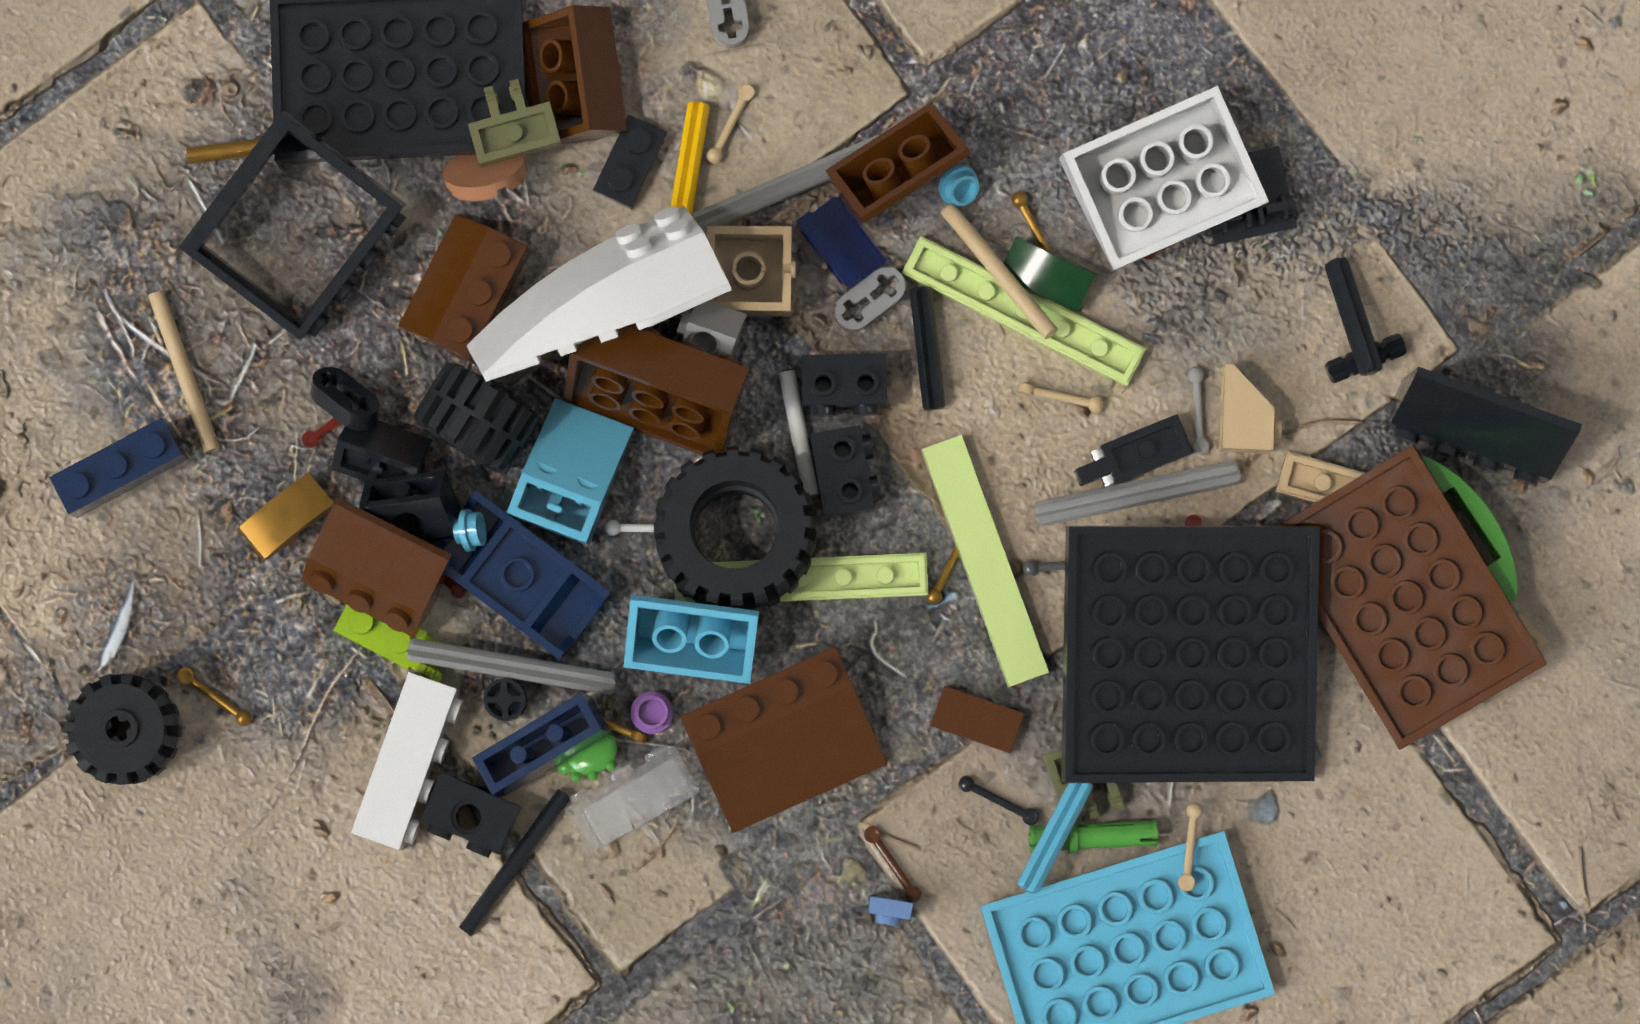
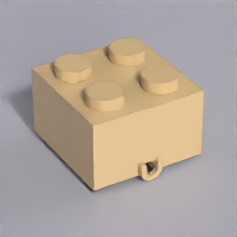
M707 226V239L732 289L708 301L746 313L747 316L791 317L792 278L796 277V261H792V226Z

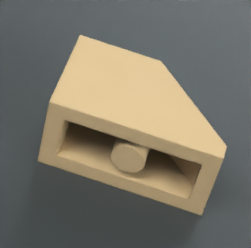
M1224 364L1221 368L1219 452L1269 454L1274 450V444H1280L1281 418H1274V406L1234 364Z

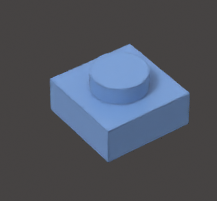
M870 895L868 913L876 914L875 923L900 927L901 919H911L913 903Z

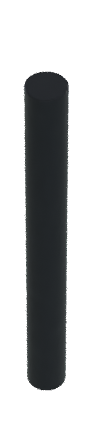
M560 789L555 791L459 925L461 930L470 936L475 934L571 800V797Z

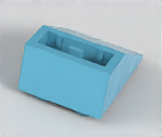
M555 398L522 471L507 514L589 546L634 427Z

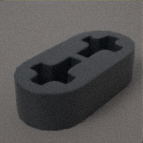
M323 367L313 374L310 395L317 405L351 430L367 431L376 425L380 403L379 399L372 392L339 368Z

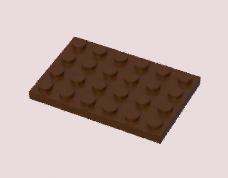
M1414 444L1278 525L1320 527L1318 617L1399 750L1547 665V661Z

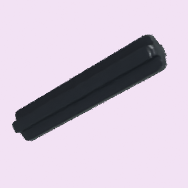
M1345 257L1334 258L1325 264V271L1358 373L1361 376L1377 374V372L1382 370L1383 364L1349 260Z
M929 286L915 287L910 290V301L922 406L926 411L940 410L945 407V396L933 291Z

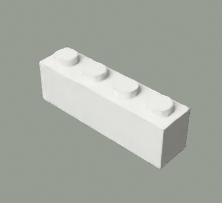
M408 672L354 822L352 834L397 850H403L405 843L413 844L421 822L415 819L416 812L420 803H428L435 784V780L429 779L434 762L442 763L449 745V740L443 738L449 722L456 724L464 700L458 699L460 690Z

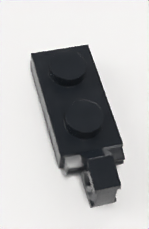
M1176 414L1100 445L1099 449L1090 452L1093 462L1075 469L1074 473L1080 486L1101 478L1105 488L1112 484L1118 485L1189 456L1194 452L1180 418Z

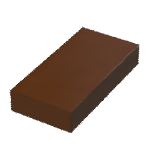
M944 686L930 726L1011 754L1024 713Z

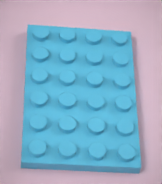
M1221 831L1195 839L1191 874L1195 880V886L1190 891L1181 890L1177 883L1178 878L1183 875L1187 843L1185 842L1042 886L1037 894L1026 891L981 905L980 908L1016 1024H1182L1275 995L1225 832Z

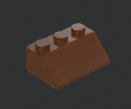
M571 5L523 22L528 105L531 107L550 101L561 144L598 140L627 131L610 7Z
M931 102L825 171L842 202L861 226L967 158L971 152Z
M455 214L398 327L474 364L467 345L501 312L531 252L526 245L488 226Z
M337 498L308 556L301 582L311 586L319 593L327 594L349 605L357 612L365 613L387 624L395 631L403 632L415 638L437 601L452 554Z

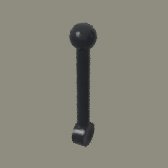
M963 776L959 779L958 787L961 791H972L1021 816L1023 822L1027 825H1034L1038 822L1039 814L1035 809H1024L975 784V781L970 776Z

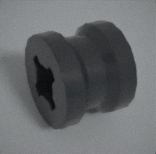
M502 678L495 680L487 687L484 692L483 701L485 709L492 717L501 721H512L523 715L527 708L528 697L521 684L512 679Z

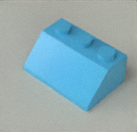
M631 594L623 668L750 684L759 611Z

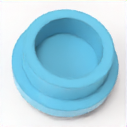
M966 165L951 167L940 179L938 185L940 197L947 204L954 203L957 206H965L971 203L979 192V182L976 173Z
M470 509L461 510L458 519L453 521L454 539L457 544H462L466 552L475 551L477 546H484L487 539L486 524L482 513H473Z

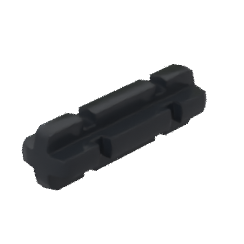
M1400 334L1386 337L1380 344L1378 341L1375 342L1382 364L1388 358L1394 360L1405 355L1407 352L1406 344ZM1352 352L1345 355L1346 358L1340 356L1325 364L1326 373L1332 383L1347 379L1351 373L1353 375L1359 374Z

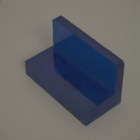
M837 197L830 199L812 214L808 211L796 220L797 229L846 292L885 264L883 255Z

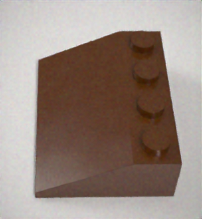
M632 325L617 329V338L601 343L599 336H595L577 344V351L570 353L563 401L634 427V431L700 455L714 449L715 454L724 452L749 368L742 366L738 360L729 356L717 357L703 352L700 347L688 341L676 342L662 337L658 331L650 327L638 330L637 327Z
M836 647L680 716L732 833L887 764Z

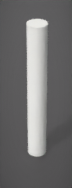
M795 370L781 372L778 375L799 478L803 482V488L806 493H809L810 496L820 493Z

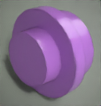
M651 691L639 695L631 707V719L634 725L644 733L656 734L662 732L670 725L673 718V708L670 701L658 692Z

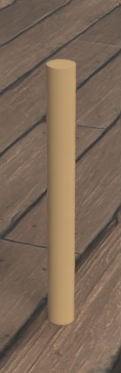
M952 203L945 207L941 215L1042 337L1048 339L1053 336L1058 328L956 205Z
M160 290L148 295L202 449L204 453L215 451L220 446L165 292Z

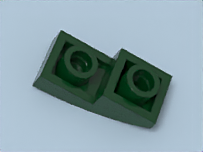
M1016 236L1004 261L1005 266L1023 287L1076 312H1081L1098 277V274L1064 256H1058L1019 236Z

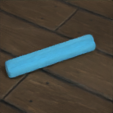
M1068 783L1018 880V885L1022 889L1032 894H1037L1040 891L1093 789L1092 783Z

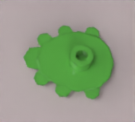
M609 734L557 765V771L562 775L572 773L571 779L574 782H578L583 775H588L589 780L595 781L598 779L599 773L605 769L608 771L615 770L617 766L615 757L618 750L615 737Z

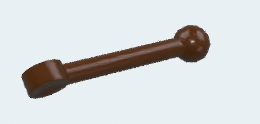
M874 826L868 827L864 832L865 840L875 845L906 890V899L912 903L918 902L922 896L921 890L916 886H912L880 839V830Z

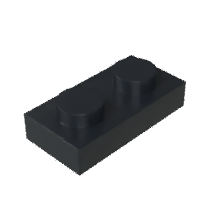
M628 114L626 119L627 131L619 133L593 188V192L632 210L667 136V132Z

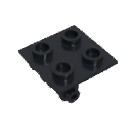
M1279 146L1248 152L1269 202L1211 227L1214 245L1297 228L1294 216L1296 205L1293 196L1290 197Z

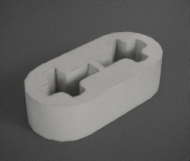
M706 0L715 41L725 48L741 46L749 36V20L745 0H730V3L723 5L721 0ZM732 11L734 23L742 24L743 28L736 31V37L733 39L728 38L726 32H719V28L725 26L724 12Z
M881 267L850 289L836 303L835 319L838 325L846 331L858 332L886 313L904 296L906 286L903 275L897 269ZM883 276L887 281L892 278L897 280L898 283L894 286L896 293L894 296L890 297L887 293H884L875 300L871 297V294L879 288L878 279ZM865 299L869 302V305L861 311L862 321L857 323L853 318L848 321L843 319L842 316L846 313L844 306L846 303L850 302L853 306H856Z

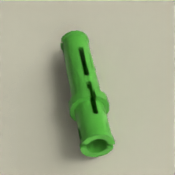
M1156 819L1087 824L1076 823L1075 821L1061 850H1068V854L1077 853L1080 849L1155 847L1158 846ZM1047 825L1028 826V831L1030 832L1028 833L1030 852L1034 851Z

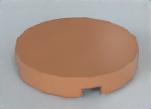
M476 154L459 155L452 158L444 166L442 176L447 191L451 190L452 196L460 200L480 201L499 196L498 190L508 186L509 191L517 188L526 178L528 168L524 155L483 167L479 166Z

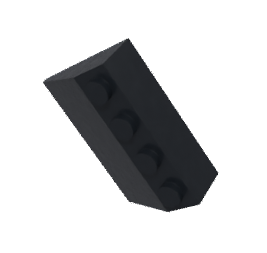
M1417 367L1401 380L1385 427L1395 430L1393 437L1401 441L1417 444L1418 439L1429 442L1434 444L1433 451L1438 454L1456 459L1458 453L1474 458L1473 465L1480 469L1497 473L1499 467L1514 472L1512 479L1537 487L1538 482L1545 483L1552 479L1580 433L1582 424Z

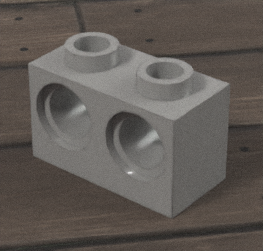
M706 301L695 306L692 313L684 311L676 335L682 336V341H688L697 345L703 352L717 357L729 356L734 358L747 314L711 301Z

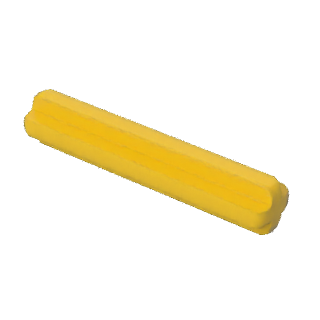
M689 101L687 104L670 207L677 208L684 205L691 216L693 214L710 112L709 104L699 101Z

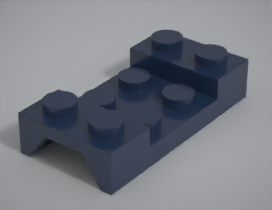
M475 490L463 510L470 509L473 513H482L487 530L486 543L484 546H477L475 551L466 552L462 544L456 543L454 535L442 537L434 546L452 554L446 574L561 661L612 593Z

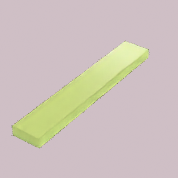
M920 236L902 271L903 276L923 286H929L933 291L1125 387L1128 386L1146 350L1145 347L1025 288L1058 328L1053 336L1044 339L986 268Z
M962 435L923 448L921 450L1007 686L1011 687L1049 673Z
M927 553L811 558L810 568L807 574H803L800 578L799 586L791 594L787 592L781 596L780 602L928 595ZM760 560L712 563L721 567L736 569L751 566ZM674 584L675 600L696 603L689 596L685 598L676 589Z

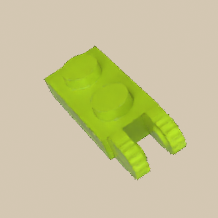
M346 605L333 631L408 670L412 668L437 682L441 681L444 674L438 668L430 664L413 662L407 659L409 641L413 637L403 632L395 631L387 624L365 613L357 612L349 605ZM421 628L415 636L416 639L439 642L428 636L429 632Z

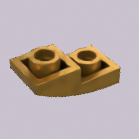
M308 472L262 506L240 525L238 530L265 562L297 540L301 531L328 514L334 503Z

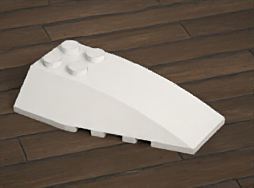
M684 205L679 208L668 207L659 211L654 216V219L641 225L631 224L619 229L614 237L571 259L533 285L499 313L467 345V348L487 382L540 364V355L554 350H557L560 356L576 352L577 344L595 336H599L601 343L617 338V329L636 323L638 330L653 326L732 289L704 231Z

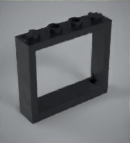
M284 111L279 113L178 248L301 341L308 333L316 337L330 318L324 312L332 301L335 300L341 304L355 286V283L349 280L359 266L365 271L368 269L381 251L375 245L383 234L386 233L392 237L404 222L406 217L400 212L406 204ZM289 134L293 135L386 207L385 211L302 319L206 246V243Z

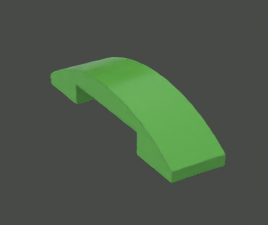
M1422 456L1444 493L1446 491L1450 492L1495 559L1488 566L1508 599L1512 602L1518 598L1516 570L1507 540L1492 512L1477 493L1459 476L1438 462Z

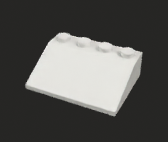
M1218 86L1067 151L1059 158L1074 194L1113 270L1269 202Z

